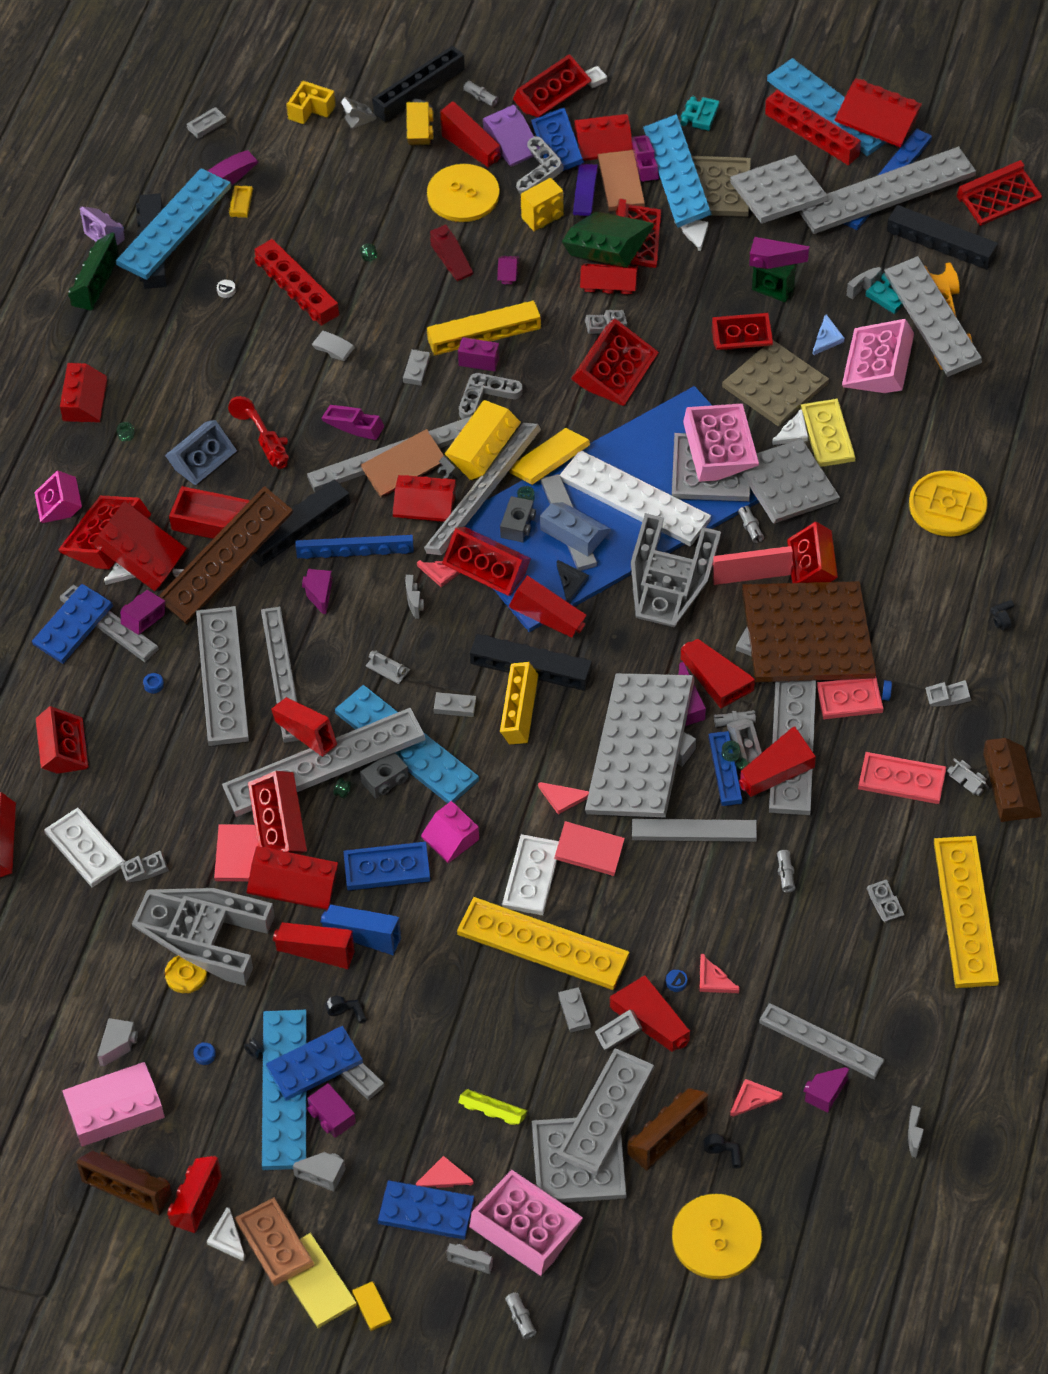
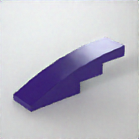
M579 165L573 215L589 216L592 214L598 165Z

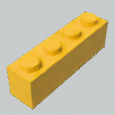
M530 662L514 663L510 666L500 733L509 745L528 743L538 681V673Z

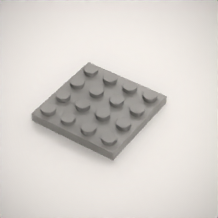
M796 155L730 177V183L761 224L828 201L825 191Z
M674 433L673 497L677 499L749 501L750 486L741 472L717 481L699 482L686 433Z
M802 439L756 453L759 465L741 472L773 524L836 503L840 499L838 493Z
M576 1118L532 1121L536 1186L560 1203L626 1198L621 1131L601 1169L595 1175L557 1158V1153Z

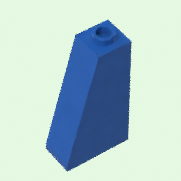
M330 905L327 912L324 911L321 917L323 927L352 930L354 943L390 955H394L401 940L400 922L397 916Z

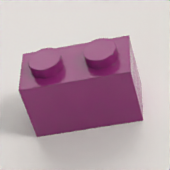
M462 337L458 349L459 366L495 372L499 360V343Z
M146 590L128 605L123 606L120 612L121 624L137 635L141 634L165 615V600Z
M329 1083L307 1098L309 1105L307 1109L313 1118L317 1117L321 1121L320 1124L327 1134L330 1132L334 1138L356 1124L355 1113Z

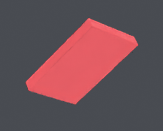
M876 676L873 679H843L816 683L823 720L883 713Z
M565 821L554 859L614 876L625 838Z
M219 824L215 881H249L256 846H258L255 825Z

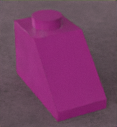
M500 256L498 258L497 280H502V284H513V281L517 280L519 257Z
M308 569L307 576H303L302 588H305L306 596L322 614H326L333 583L332 573L327 570Z
M844 1067L816 1074L812 1081L809 1080L805 1085L803 1091L806 1093L805 1102L828 1113L848 1080L849 1069Z

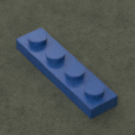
M729 731L709 733L708 739L721 806L742 804Z

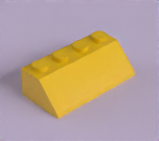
M484 400L445 452V455L470 480L483 476L521 422L509 409Z

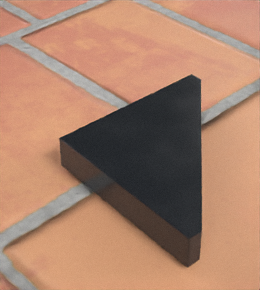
M557 560L556 566L565 598L570 604L589 580V575Z

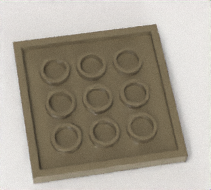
M692 156L711 214L716 216L748 217L749 206L730 183V177L749 171L750 158Z
M773 340V345L764 346L722 382V387L779 427L800 409L801 404H806L829 384V378Z

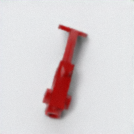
M242 396L232 398L228 405L229 413L240 420L251 418L260 431L258 441L272 467H277L278 469L285 468L289 456L282 445H287V438H278L275 431L268 432L250 399Z

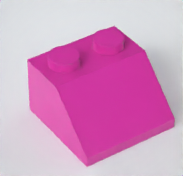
M58 470L34 492L40 522L42 523L70 518L82 507L76 477Z
M450 801L435 813L421 834V838L449 863L479 840V827L459 807Z

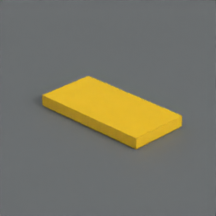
M565 428L516 461L510 468L509 473L533 485L577 453L590 445L589 439Z

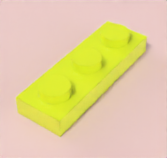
M466 1089L460 1095L458 1102L467 1109L480 1110L489 1117L502 1118L511 1125H519L525 1119L527 1110Z

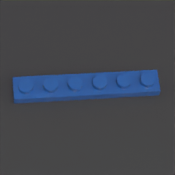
M413 535L296 540L297 558L304 559L414 553Z

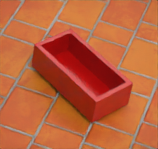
M181 486L169 515L171 530L214 539L250 500Z

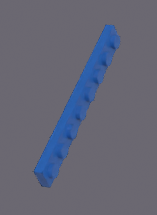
M916 129L878 175L912 164L931 142L932 136ZM870 214L843 224L858 230Z

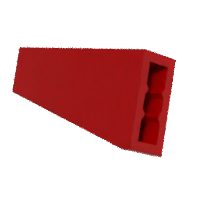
M452 101L440 111L441 131L444 138L487 167L496 163L501 158L500 145L455 102Z
M528 575L516 590L508 606L571 638L576 632L580 634L586 625L583 622L587 616L586 614Z
M699 639L687 642L681 647V660L720 709L754 691L755 679Z
M287 697L271 709L277 724L323 757L337 746L334 732L327 716Z
M794 726L741 770L739 784L742 790L747 791L749 796L752 797L815 768L816 756Z
M282 922L279 930L276 929L273 936L277 951L345 969L349 968L355 953L352 930Z
M645 975L610 996V1008L614 1012L622 1015L628 1010H633L642 1027L641 1031L671 1052L684 1048L690 1041V1030Z

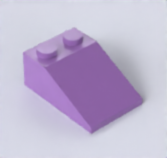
M514 105L483 118V130L500 145V154L510 167L534 157L527 146L528 141L534 136L523 115Z

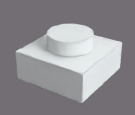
M598 66L585 71L592 80L589 83L591 88L607 82V76Z

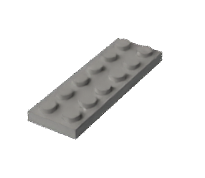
M615 1048L559 1149L557 1158L597 1175L651 1076L654 1065Z

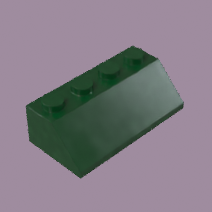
M111 232L96 241L94 247H91L87 260L83 262L80 274L76 275L75 283L69 289L68 297L70 298L71 306L90 311L93 310L119 257L115 233Z

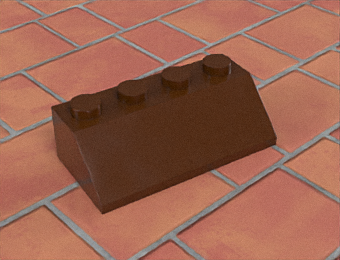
M1007 738L986 740L983 754L1000 822L1041 817L1042 814L1024 746Z
M690 1088L684 1093L680 1092L669 1107L665 1106L661 1109L654 1121L650 1120L645 1124L641 1133L635 1134L628 1141V1155L647 1171L707 1115L708 1094L704 1091Z
M92 1150L77 1161L82 1182L157 1215H160L172 1194L170 1184L164 1178L150 1176L143 1169L136 1170L122 1160L118 1162L111 1159L104 1152L97 1153Z

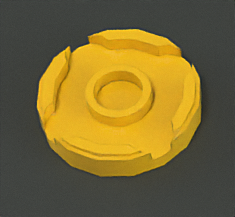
M175 956L168 962L165 968V979L168 986L174 991L192 993L204 985L207 979V971L180 956Z

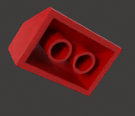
M628 114L575 120V139L583 161L598 159V154L633 150Z
M583 263L581 265L580 288H584L585 292H595V289H603V293H613L614 290H621L622 294H632V291H636L638 266H628L627 268L617 265Z
M768 313L712 317V336L716 350L773 345Z
M67 363L60 403L62 420L100 422L107 376L85 363Z
M398 475L395 486L393 517L445 522L453 512L456 499V480Z
M814 522L787 539L788 546H791L793 551L792 583L831 582L838 578L832 530L818 522Z
M52 706L48 707L36 717L41 768L57 774L87 769L88 760L83 718Z
M216 1156L197 1158L193 1165L188 1167L185 1176L186 1180L184 1184H180L176 1194L177 1199L175 1203H171L167 1212L172 1226L196 1233L222 1178L218 1157Z

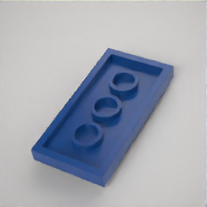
M565 108L531 120L536 136L542 138L559 157L563 165V171L584 163ZM549 153L543 154L544 159L549 156Z
M81 584L32 640V643L64 664L113 607V604L92 589Z
M426 842L343 851L347 890L430 881Z
M341 1026L266 1063V1068L285 1101L362 1064L363 1059L344 1027Z
M388 1181L378 1224L465 1240L474 1204V1196Z

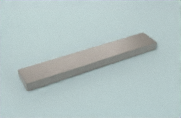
M559 474L541 479V485L549 504L564 502L573 507ZM568 546L578 570L582 571L597 566L593 552L587 557Z
M73 584L60 596V601L65 603L78 587ZM108 611L96 625L97 628L144 662L159 650L158 646L144 635H137L123 626L121 619L111 611Z
M632 819V840L756 842L757 839L756 820Z
M769 1003L759 1019L760 1024L872 1079H875L884 1064L883 1058Z

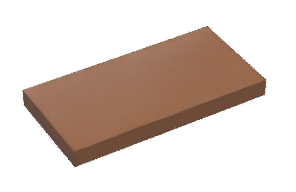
M634 151L598 154L608 210L616 211L619 198L626 199V204L645 207Z
M426 429L361 464V468L380 498L395 490L398 475L420 477L442 465L439 460L444 455Z
M275 1198L235 1217L236 1223L274 1286L314 1266L313 1260Z

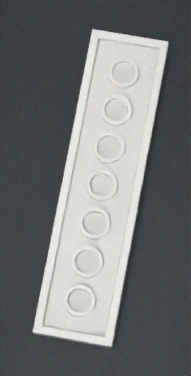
M583 451L577 453L559 475L562 482L643 522L645 513L663 517L662 532L688 546H691L700 535L702 527L705 528L711 521V515Z

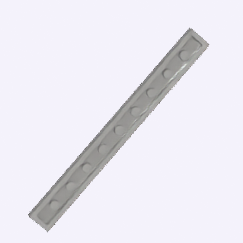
M471 417L428 432L439 448L451 445ZM405 440L307 473L308 480L314 492H316L323 485L330 483L334 479L338 483H342L365 475L361 464Z
M523 423L484 475L477 480L426 544L424 549L427 554L442 555L446 551L455 528L466 526L483 502L486 501L487 497L541 429L538 424Z

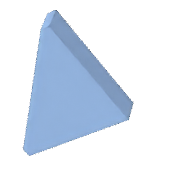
M827 315L824 316L813 348L814 355L844 342V337Z

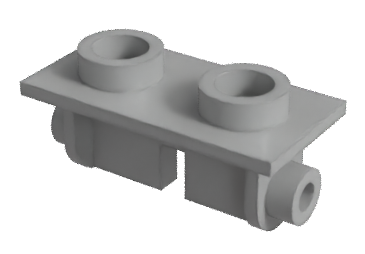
M377 650L370 652L369 658L371 660L366 665L367 668L397 684L410 671L403 664H399L380 654Z
M954 758L955 767L950 766L947 770L950 777L959 784H962L967 779L968 781L963 786L973 795L980 796L984 792V789H982L984 786L989 789L986 783L987 779L979 772L974 774L970 771L972 768L963 760L959 762Z

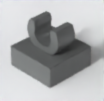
M443 456L439 460L443 466L437 470V473L443 475L447 472L443 478L452 479L453 475L460 478L463 474L449 458Z

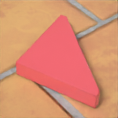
M419 560L417 562V566L440 587H443L460 574V572L443 565L442 561L426 563Z
M542 782L538 783V788L558 815L588 798L589 791Z
M701 954L700 992L739 993V986L729 980L721 969L716 965L714 966L705 957V954Z
M745 1079L730 1111V1116H736L778 1101L782 1098L783 1093Z
M443 1156L416 1183V1186L444 1188L454 1187V1185L472 1186L474 1182Z

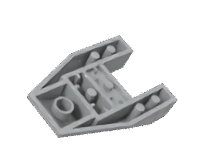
M645 513L631 560L635 615L638 619L675 627L708 582L713 567V556H716L721 531L702 527L694 558L689 559L657 551L664 518Z
M215 888L154 889L146 891L132 926L194 965L225 981L246 986L253 970L251 955L214 946L215 940L223 922L268 934L275 916L273 903Z

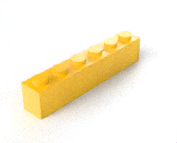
M530 301L427 327V336L435 356L458 350L462 337L490 342L541 329V317L535 302Z

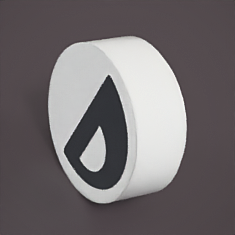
M222 280L217 284V293L220 297L229 298L236 292L235 284L231 280Z

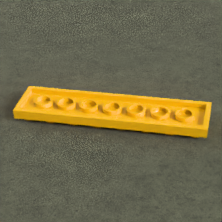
M976 836L934 838L955 988L997 986L999 979Z
M473 897L457 929V935L611 990H614L629 958V951Z

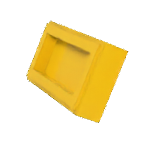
M234 186L229 210L230 217L248 218L253 193L252 187Z
M373 1281L352 1290L370 1331L391 1323V1318Z

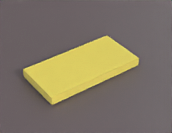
M838 399L801 404L800 409L803 412L806 430L815 460L819 466L854 462L855 454Z
M311 1233L301 1238L300 1241L313 1260L314 1266L287 1279V1282L317 1328H320L357 1306V1304Z

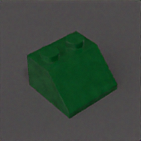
M796 264L770 269L753 267L752 290L786 302L795 288Z

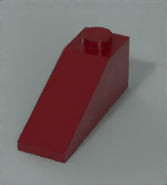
M445 224L431 230V247L455 280L460 281L473 275V271L460 245L448 226Z

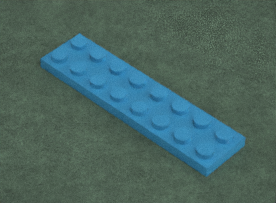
M793 58L767 76V81L781 92L861 140L860 151L865 155L869 156L887 143L835 122V117L845 97Z
M677 114L643 127L646 136L649 137L652 144L658 172L677 228L712 215Z
M201 168L116 260L117 266L147 280L231 188V182Z
M364 685L335 709V714L355 730L398 713ZM425 733L426 740L395 752L408 766V772L446 803L450 801L455 803L479 781L477 774Z
M306 1010L263 1011L262 1170L293 1169L295 1162L306 1159L307 1091L285 1101L266 1068V1063L307 1043Z

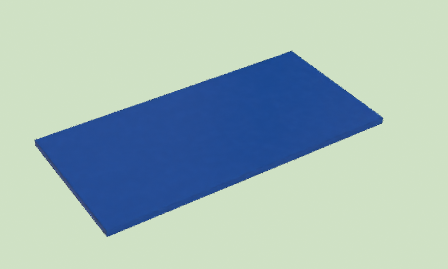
M693 386L591 442L582 451L672 496L674 433H686L683 421L687 407L712 405ZM574 457L543 478L560 475ZM541 479L533 485L522 480L487 499L465 526L531 558L525 576L510 596L493 589L507 606H509L516 590L527 575L566 601L556 562L560 560L576 568L568 546L540 530V515L550 505L541 485ZM563 482L573 508L611 529L609 534L593 551L597 566L582 570V572L589 575V580L570 603L575 607L632 575L631 560L642 522ZM751 488L749 501L679 499L711 515V521L705 527L713 529L738 515V510L741 507L746 510L745 506L752 507L759 503ZM511 496L532 500L534 509H536L535 519L530 522V534L525 536L523 543L501 538L500 525ZM661 532L657 551L671 553L685 544ZM509 608L528 632L543 625Z

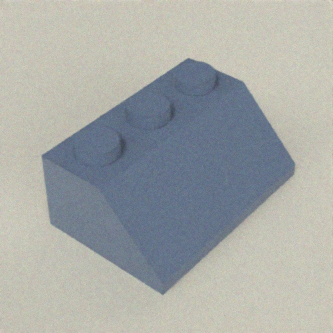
M212 420L202 424L165 456L179 474L196 485L237 450L217 421Z
M564 502L551 503L540 515L541 531L587 557L611 531L607 526Z

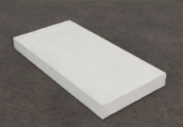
M76 808L44 829L45 834L91 887H94L121 869L120 864L125 862L79 808Z
M521 834L502 907L532 914H544L557 860L554 857L559 841Z

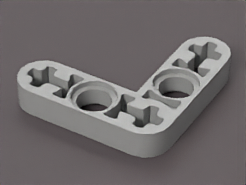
M533 137L527 143L531 154L541 165L517 182L516 187L520 195L550 177L553 179L563 171V165L559 157L540 137ZM549 153L547 158H541L543 154ZM544 174L541 179H536L537 175Z
M482 373L471 375L459 405L460 418L465 419L475 413L481 403L483 394L509 399L520 398L522 396V384L516 380ZM499 384L501 387L494 389L491 385ZM471 394H475L478 396L476 399L468 398V396Z

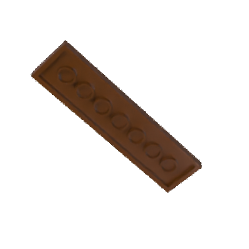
M264 486L158 597L165 600V607L187 624L196 615V611L201 610L294 513L293 510Z

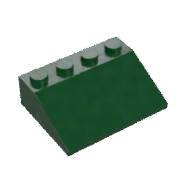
M596 211L572 226L562 240V243L570 256L628 268L654 227V223Z

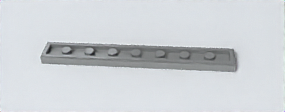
M281 607L261 609L276 702L279 703L286 697L297 702ZM281 727L283 743L299 740Z

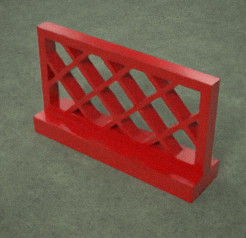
M1021 160L960 186L956 196L960 202H964L980 226L1042 199V195L1024 171L1025 165ZM1021 176L1025 184L1016 183L1014 180ZM1005 184L1011 187L1009 191L999 189V186ZM1012 187L1023 189L1022 195L1012 193ZM1025 190L1030 191L1035 196L1032 198L1026 197L1024 192ZM984 192H995L994 198L984 196ZM997 193L1008 196L1007 201L996 199ZM972 197L980 199L979 205L971 203L969 199ZM1010 197L1020 200L1018 204H1012L1008 201ZM982 200L991 202V208L980 206ZM994 203L1005 206L1004 210H994ZM979 210L987 212L989 216L982 219L978 212Z
M619 198L616 209L617 216L637 220L642 218L644 221L654 223L652 229L655 232L649 234L644 241L649 240L654 246L648 248L643 242L641 247L645 251L637 252L630 264L656 268L661 210L626 204V199ZM628 211L636 212L638 215L633 218ZM646 215H656V218L650 220ZM649 254L653 261L645 260L643 256Z

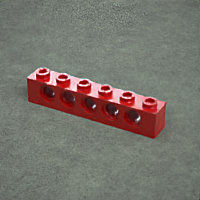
M776 90L766 99L765 115L849 166L860 156L861 140L791 97Z
M273 239L254 249L256 264L262 267L267 275L277 282L281 289L286 290L289 297L295 299L300 308L309 313L313 321H317L322 326L339 316L338 303Z

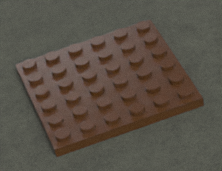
M860 581L742 584V595L756 682L875 678L876 670Z

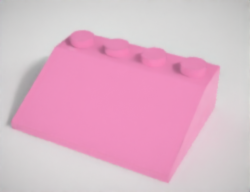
M906 319L854 329L842 382L843 387L880 393L901 391L903 389L914 338V332Z
M743 404L686 408L683 423L699 482L717 481L759 465Z
M145 1062L62 1090L81 1147L165 1118L160 1099Z
M511 1170L472 1211L469 1227L541 1276L555 1261L582 1222L583 1217Z

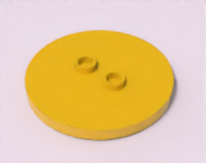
M472 164L452 165L437 172L430 180L427 188L428 202L432 210L445 219L456 222L474 221L486 216L495 208L499 200V185L496 178L482 167Z
M937 471L922 477L913 486L909 498V509L916 523L928 532L940 536H959L971 532L981 524L986 515L987 497L980 484L968 475L955 471Z
M723 1194L700 1196L687 1203L674 1221L672 1242L677 1257L687 1269L705 1278L726 1279L744 1272L755 1261L761 1247L762 1233L756 1215L745 1203L732 1196Z

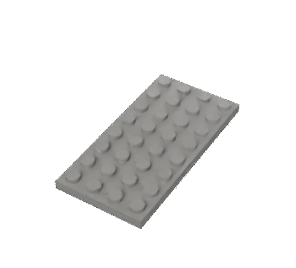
M615 674L585 807L586 814L666 817L695 681L693 675Z

